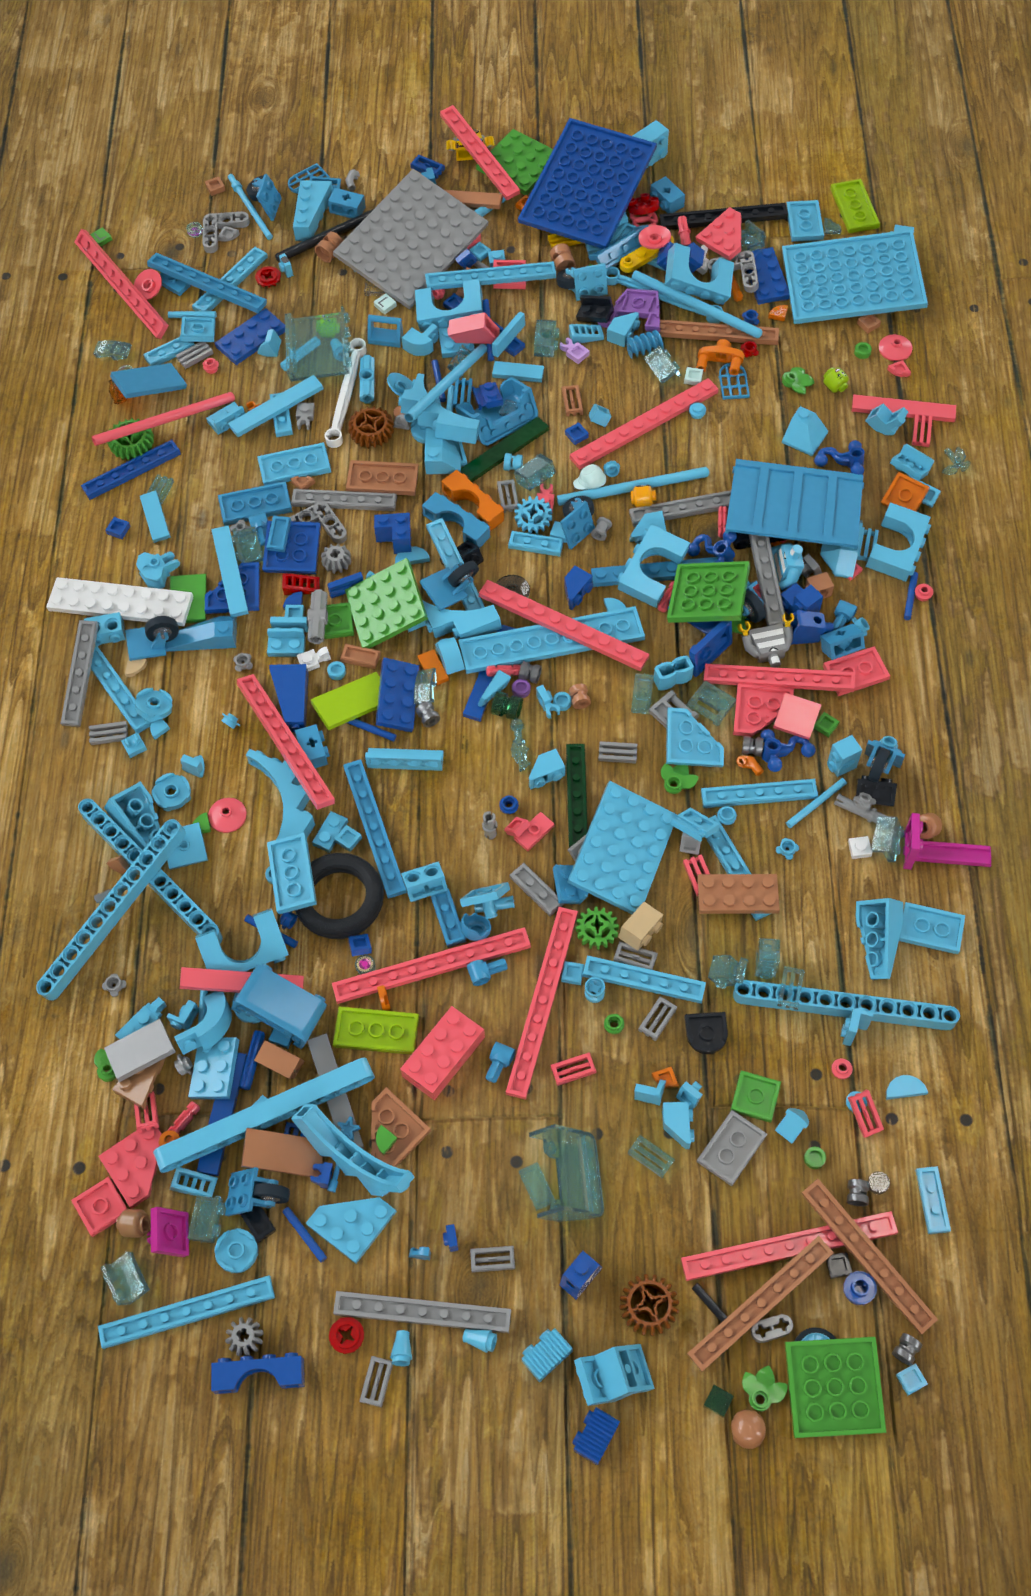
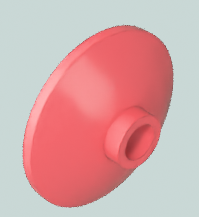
M661 225L648 226L639 233V243L648 249L662 248L670 242L671 232Z
M147 269L137 276L134 286L146 300H150L160 291L162 278L156 270Z
M888 335L880 341L879 352L890 361H902L911 355L912 344L904 336Z
M235 798L218 800L211 806L208 813L210 825L222 833H230L239 829L244 824L247 816L245 806Z

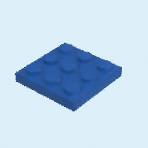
M267 521L263 572L316 574L321 530L320 522L291 521L285 552L270 551L266 548L272 521Z

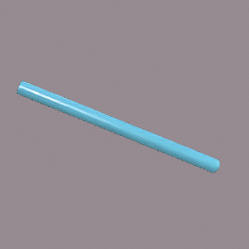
M635 270L632 274V280L757 339L762 336V329L680 290L664 286L665 283Z
M485 344L477 346L404 415L405 420L409 423L413 422L487 352V346Z
M701 467L596 489L557 495L558 505L562 506L569 499L576 496H587L592 500L633 491L634 487L638 485H650L654 488L705 478L709 476V469Z

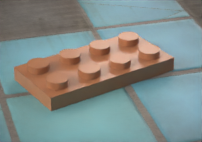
M350 460L346 491L395 493L397 495L415 496L419 464Z
M698 874L699 914H779L777 874Z

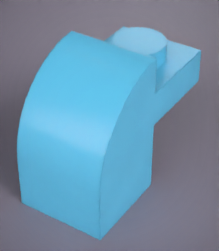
M432 323L423 333L411 328L402 337L403 349L415 356H425L434 351L433 343H436L439 338L438 326Z
M883 403L872 409L866 422L877 432L884 435H894L897 429L905 422L908 411L903 407L892 413Z
M454 637L441 639L439 642H436L435 648L441 657L442 665L447 675L465 669L458 644Z

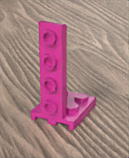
M911 814L903 833V837H905V846L903 847L905 862L903 869L911 870L915 861L991 867L990 846L923 841V839H920V833L923 831V821H920V814Z

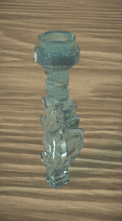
M514 719L511 721L510 729L514 731L515 740L512 741L513 744L510 750L512 758L519 765V772H522L531 764L527 760L529 748L525 746L526 741L522 739L521 735L524 723L521 719Z

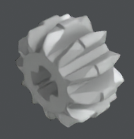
M339 543L336 546L331 544L330 548L325 547L324 552L321 553V562L327 572L332 570L334 574L336 571L342 573V569L348 570V565L351 564V553L345 545L340 547Z
M242 1317L239 1318V1325L232 1322L231 1326L234 1329L226 1330V1333L231 1336L225 1340L227 1344H231L229 1350L231 1352L236 1350V1355L239 1357L243 1351L246 1356H250L251 1348L257 1352L258 1348L255 1344L263 1343V1340L257 1337L264 1334L263 1330H258L260 1324L258 1322L253 1323V1319L250 1317L246 1322ZM244 1332H246L249 1335V1338L247 1340L244 1338L243 1342L240 1336L242 1334L245 1335Z

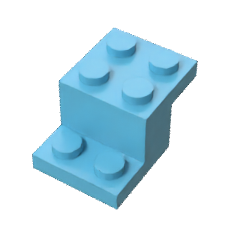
M641 1344L616 1346L595 1356L580 1357L574 1360L587 1406L612 1403L635 1393L648 1392L655 1389Z

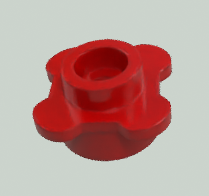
M747 341L740 346L745 358L759 354L757 345L753 341Z

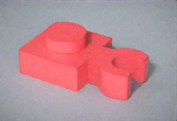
M541 483L540 493H537L538 499L540 501L544 498L545 503L549 502L553 513V484H550L549 489H544L543 483Z

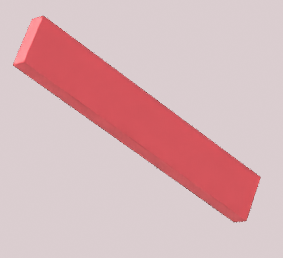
M853 394L851 412L870 414L872 409L884 403L892 413L904 407L908 411L907 418H914L916 414L921 418L922 415L926 416L925 418L932 416V420L955 422L956 405Z
M181 967L179 989L239 993L252 972ZM278 974L303 989L304 976Z

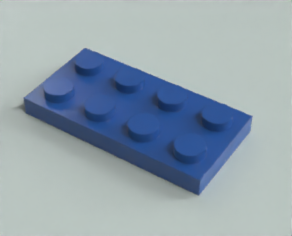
M773 247L752 250L759 282V288L754 292L757 303L764 304L790 299L789 289ZM749 269L746 272L747 274H750L753 272V270Z
M265 308L216 341L215 346L235 365H238L258 351L259 346L265 342L268 330L274 329L278 336L287 331V327Z
M383 658L375 725L412 733L414 729L419 665Z

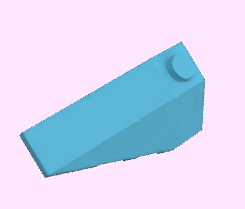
M891 898L856 901V924L861 931V943L865 946V958L870 978L872 980L890 979L903 924V902Z

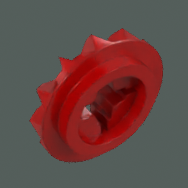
M271 266L259 269L255 275L257 284L263 288L266 286L270 288L272 285L276 286V283H279L281 278L280 271Z
M352 1317L338 1319L333 1323L329 1331L331 1346L337 1352L343 1354L355 1352L362 1346L365 1337L361 1323ZM351 1330L350 1335L354 1341L347 1339L343 1342V1336L339 1331L348 1332Z

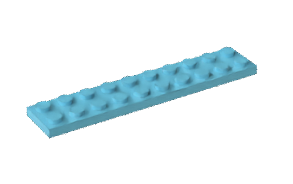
M636 606L572 618L624 643L645 640V634ZM541 625L458 640L466 674L485 671L487 666L491 665L496 667L497 665L522 664L523 661L532 662L593 650Z

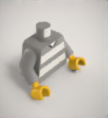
M785 613L782 615V621L785 623V626L781 623L750 630V623L745 621L746 629L744 630L741 623L738 624V631L743 633L741 637L745 651L757 658L760 663L769 661L770 667H779L781 665L780 659L785 657V652L790 649L792 643L793 626H791V622L794 620L793 613L790 614V621L785 619Z

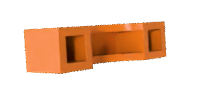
M456 469L441 481L442 492L452 501L469 500L479 507L477 519L486 522L490 527V531L504 521L503 507L500 504H496L490 495L482 492L479 486L475 483L473 484L464 473L462 474Z

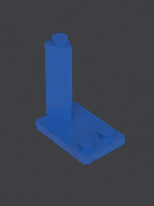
M732 621L688 622L706 634L689 651V657L694 666L693 676L697 677L705 670V664H711L732 644Z

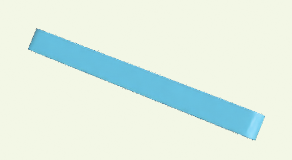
M92 799L82 800L78 805V810L84 820L131 866L143 850ZM150 859L147 862V865L150 864L153 860ZM160 868L148 885L197 935L215 929L221 944L223 938L218 926ZM161 882H165L164 885L158 886ZM173 895H178L176 898L170 899ZM191 907L188 911L183 912L185 908ZM203 920L201 924H195L197 921Z
M170 819L163 824L36 985V990L41 996L47 1000H55L61 995L182 842L186 832L177 820ZM177 828L175 833H171L173 829ZM162 844H165L163 848L159 849ZM150 859H153V861L147 865V862ZM140 874V877L137 880H134L135 877ZM128 890L127 894L122 896L123 892ZM115 906V909L109 912L110 908ZM100 922H103L102 925L99 928H97V925ZM90 937L89 942L84 944L85 940ZM77 953L76 958L71 960L72 956ZM64 970V973L59 976L60 971ZM51 986L50 991L46 993V989Z
M750 980L738 981L733 991L734 1000L744 1005L849 1018L853 1008L867 1005L870 1008L869 1012L874 1013L871 1021L939 1030L953 1029L960 1018L958 1009L947 1005ZM744 989L748 994L742 995L738 990ZM765 992L768 997H761L758 993ZM784 994L788 999L782 1000L779 995ZM805 997L809 1002L804 1003L799 998ZM820 1000L828 1001L829 1005H823ZM845 1002L849 1004L850 1007L844 1008L840 1003ZM882 1008H888L891 1013H885ZM903 1010L909 1011L911 1016L905 1015ZM923 1013H929L932 1018H926ZM944 1016H950L953 1021L946 1020Z
M367 1058L357 1059L158 1147L153 1151L160 1172H169L245 1138L246 1128L263 1130L294 1116L304 1104H322L372 1081L375 1075Z

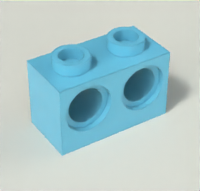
M120 612L84 618L85 621H97L99 623L95 646L126 640L124 621Z
M439 861L401 873L410 902L448 891Z

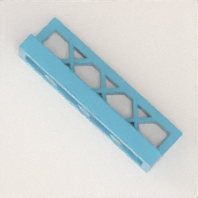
M368 748V752L365 753L367 768L442 771L443 750Z

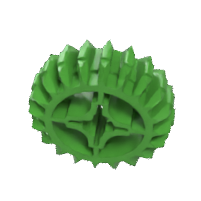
M125 418V421H119L118 425L113 424V429L140 421V419L134 420L131 418L127 420ZM150 428L107 443L111 452L116 457H120L122 460L127 458L130 461L131 458H136L152 449L154 434Z

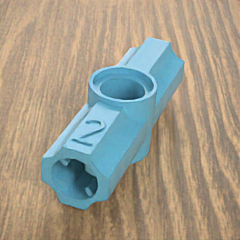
M364 355L360 358V401L365 404H371L375 398V359L370 355Z

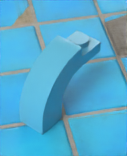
M215 991L204 996L203 999L207 1006V1013L204 1019L196 1026L174 1036L183 1055L200 1046L203 1047L204 1051L209 1049L227 1032L232 1020V1011L223 992Z

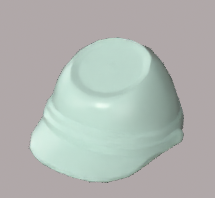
M591 464L581 470L579 477L574 480L573 485L579 490L596 489L606 483V475L599 466Z

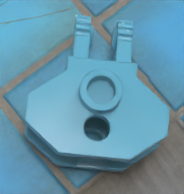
M146 552L138 555L136 566L140 571V576L149 588H164L167 577L170 576L169 572L179 567L180 562L178 559H174L175 555L173 552H167L161 556Z

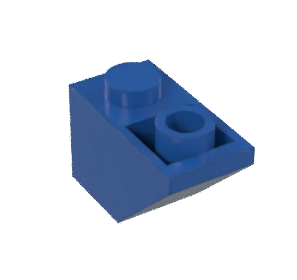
M574 566L564 577L565 593L568 607L571 610L576 605L578 606L582 602L583 596L593 588V575L577 566Z

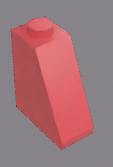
M485 312L449 320V327L447 329L448 336L455 343L492 344L500 332V328Z

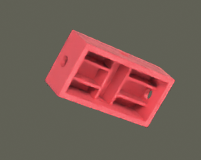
M451 1006L400 1068L402 1077L435 1100L485 1038L484 1029Z

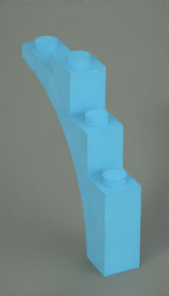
M418 373L416 379L412 381V388L409 390L405 389L403 395L399 396L398 406H401V413L406 414L427 394L424 387V374ZM435 401L417 417L419 426L432 427V430L435 431V438L476 444L480 420L453 413Z
M423 601L428 619L407 630L411 632L426 626L428 632H432L435 638L453 632L456 639H465L492 633L502 629V625L494 605L467 611L449 609L439 611L436 606Z
M249 749L246 753L248 763L268 776L282 797L283 821L276 840L300 833H305L308 838L315 826L313 815L304 810L310 798L299 784L285 760L282 763L277 758L267 757L261 751Z
M304 1104L291 1118L320 1156L332 1157L346 1176L357 1177L373 1196L383 1197L389 1192L402 1193L408 1189L410 1182L415 1178L409 1170L391 1166L360 1148L345 1136L322 1113L316 1104Z

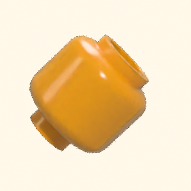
M638 485L631 491L632 505L635 504L636 508L652 506L653 501H656V490H652L650 485Z

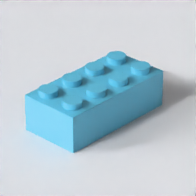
M657 120L632 135L657 143V148L647 168L667 155L669 129Z

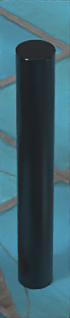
M699 1283L692 1287V1290L722 1323L727 1318V1315Z

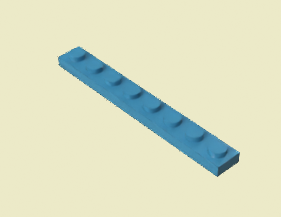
M155 253L147 261L148 267L255 313H259L267 305V299L159 253Z
M718 557L683 560L681 564L713 563L717 561ZM673 561L640 564V568L647 577L655 581L675 580L678 564ZM625 565L591 568L593 587L618 585V576L621 572H625Z
M362 760L344 764L343 767L387 898L407 893Z

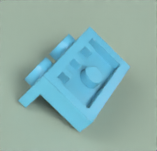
M232 402L208 416L206 420L219 435L230 428L229 422L245 414L242 406Z
M297 627L267 629L268 657H297L298 654L305 652L306 637L304 629Z

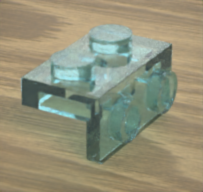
M254 526L242 531H238L236 528L232 529L233 535L231 538L234 546L237 547L235 555L238 562L263 561L264 554L257 528Z
M879 816L872 841V852H883L888 862H896L897 855L901 851L900 839L904 836V827L901 826L897 817Z
M197 1195L188 1234L189 1240L215 1243V1238L219 1237L221 1230L219 1219L220 1216L224 1215L225 1203H223V1199L220 1196L216 1195L213 1198Z
M126 1252L112 1264L101 1266L103 1278L108 1283L112 1292V1298L117 1305H130L150 1290L132 1252Z

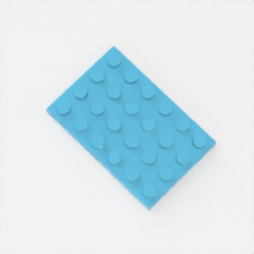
M609 781L567 883L633 914L646 900L674 827L671 825V819H676L677 814Z

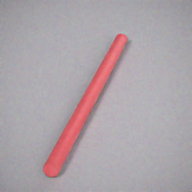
M232 392L215 396L92 436V441L95 446L234 402L235 396Z

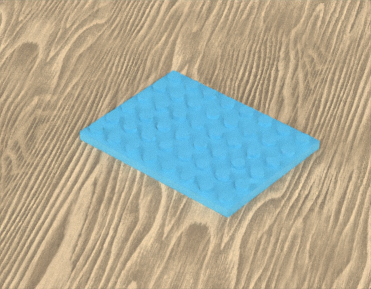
M912 229L782 246L794 324L927 308L928 302Z

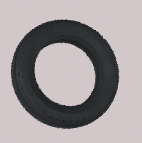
M349 853L327 854L311 862L314 887L321 879L330 874L348 873L357 877L364 884L366 896L358 911L342 919L326 918L320 915L313 906L295 910L302 924L316 935L329 939H345L366 930L378 917L384 899L383 884L374 867L361 857Z

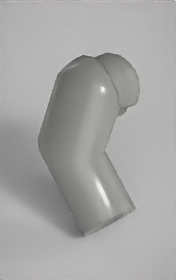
M355 169L350 170L345 179L349 191L356 189L354 179L357 180L360 176L359 171Z

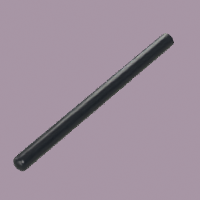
M374 209L276 253V260L280 263L279 255L285 253L289 259L315 247L330 231L341 235L356 228Z

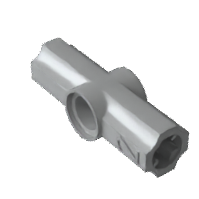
M323 590L312 592L311 605L307 612L309 625L308 641L313 644L324 642L325 625L328 624V594Z

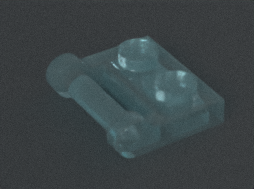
M704 681L686 706L713 721L714 725L719 726L723 718L736 703V699L709 682ZM698 700L719 713L716 715L697 703Z

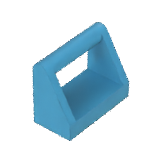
M369 314L368 344L400 348L402 337L404 336L402 318ZM373 322L396 324L397 330L376 328Z

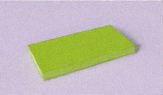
M861 179L831 184V192L848 233L880 228V222Z
M374 672L311 699L312 706L326 728L331 730L377 710L380 676L377 672Z
M339 1006L333 1047L412 1055L416 1047L420 1015L417 1013Z

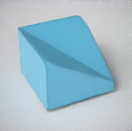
M594 404L589 412V418L591 422L606 427L611 419L609 409Z

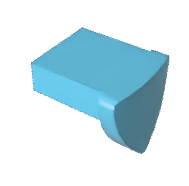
M274 329L268 330L265 342L258 348L257 353L266 357L278 356L282 340Z
M184 754L180 760L182 770L202 778L205 771L203 757L199 755L192 758Z
M660 1079L657 1088L636 1083L634 1090L635 1100L660 1106L666 1080Z
M788 1108L785 1112L786 1116L775 1131L790 1143H793L802 1130L808 1127L809 1119L804 1111Z

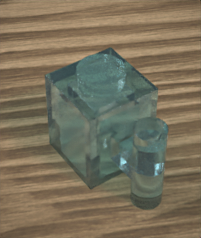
M713 955L708 978L719 988L735 986L736 982L743 983L748 959L740 958V961L737 962L731 955Z

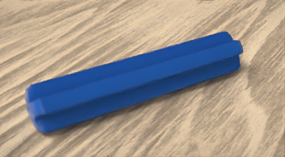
M255 1030L252 1036L239 1087L243 1090L251 1089L258 1063L254 1059L265 1038V1034L262 1031Z

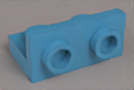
M556 864L553 867L558 903L581 904L588 897L587 892L567 883L574 865Z

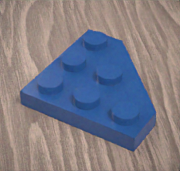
M259 562L241 563L238 565L248 611H260ZM223 580L218 583L219 586L213 591L205 594L204 610L206 614L229 612Z

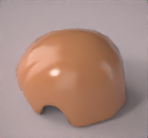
M747 1409L735 1414L731 1423L733 1440L746 1449H754L760 1446L766 1434L763 1417L756 1411Z

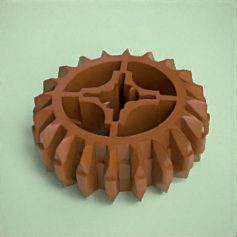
M367 406L366 409L360 408V412L355 411V414L351 416L348 423L351 439L356 444H360L361 447L366 445L368 449L370 446L376 448V445L382 447L383 442L387 443L394 433V421L386 410L382 411L381 407L378 409L375 406L373 408Z
M644 1274V1281H641V1278L636 1276L637 1284L630 1280L628 1285L631 1290L624 1287L623 1292L627 1296H620V1301L626 1304H621L619 1309L622 1311L627 1310L622 1314V1319L629 1317L630 1319L626 1325L629 1327L634 1323V1332H637L639 1327L642 1328L641 1335L643 1336L646 1334V1329L650 1330L651 1336H654V1329L656 1328L658 1333L662 1334V1325L669 1330L671 1326L668 1321L673 1323L676 1321V1318L671 1314H678L679 1309L672 1307L679 1305V1300L672 1299L677 1295V1292H668L672 1285L669 1283L664 1287V1278H661L660 1282H656L657 1275H653L652 1280H649L648 1274ZM646 1288L655 1289L662 1294V1296H652L648 1292V1290H646ZM640 1291L641 1303L631 1308L633 1295ZM645 1299H647L649 1303H655L653 1304L652 1308L653 1312L652 1310H650L649 1307H643V1305L646 1304ZM667 1302V1312L659 1320L657 1307ZM636 1314H646L653 1322L642 1321Z

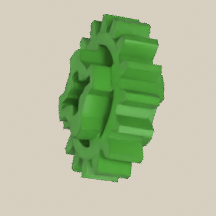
M595 906L594 911L588 908L587 914L581 913V919H577V938H583L582 945L589 943V949H592L593 945L596 946L597 950H600V945L607 948L608 942L613 944L614 938L618 937L617 930H619V924H616L617 917L611 918L612 911L605 913L604 907L601 911H598L597 906ZM596 923L598 924V927H599V933H597V930H596V928H595V927H596Z

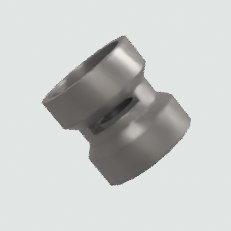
M523 661L518 678L528 679L532 683L537 684L542 666H533L529 662Z
M430 701L423 702L416 708V713L422 718L421 721L424 727H432L440 721V715L434 711V705Z
M744 736L742 755L754 754L761 757L763 738L757 737L752 739L750 736Z
M861 1179L848 1180L850 1193L847 1195V1203L853 1206H867L869 1203L867 1191H869L870 1183Z
M903 1333L899 1339L900 1344L894 1348L892 1355L902 1363L912 1366L915 1361V1354L920 1352L923 1345L914 1337Z

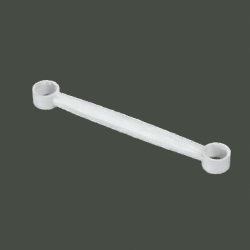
M355 338L349 343L351 357L339 393L332 428L325 432L326 444L331 448H337L343 443L341 429L353 392L360 357L364 356L367 352L366 343L361 338ZM357 346H362L360 349H353ZM332 436H338V437H339V438H337L336 440H330V439H329V438L332 437Z

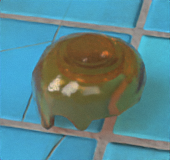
M112 379L109 380V393L114 400V404L119 405L126 402L128 398L124 397Z

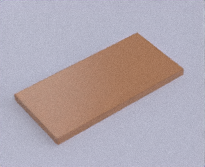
M246 1128L241 1167H256L260 1170L306 1177L321 1175L319 1171L313 1170V1165L322 1164L323 1156L318 1154L306 1137Z

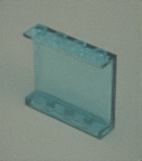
M341 306V312L302 318H293L291 313L285 314L287 375L291 382L305 380L312 375L316 378L350 374L349 367H352L351 357H349L351 344L348 342V337L351 335L350 329L347 327L350 317L343 306Z

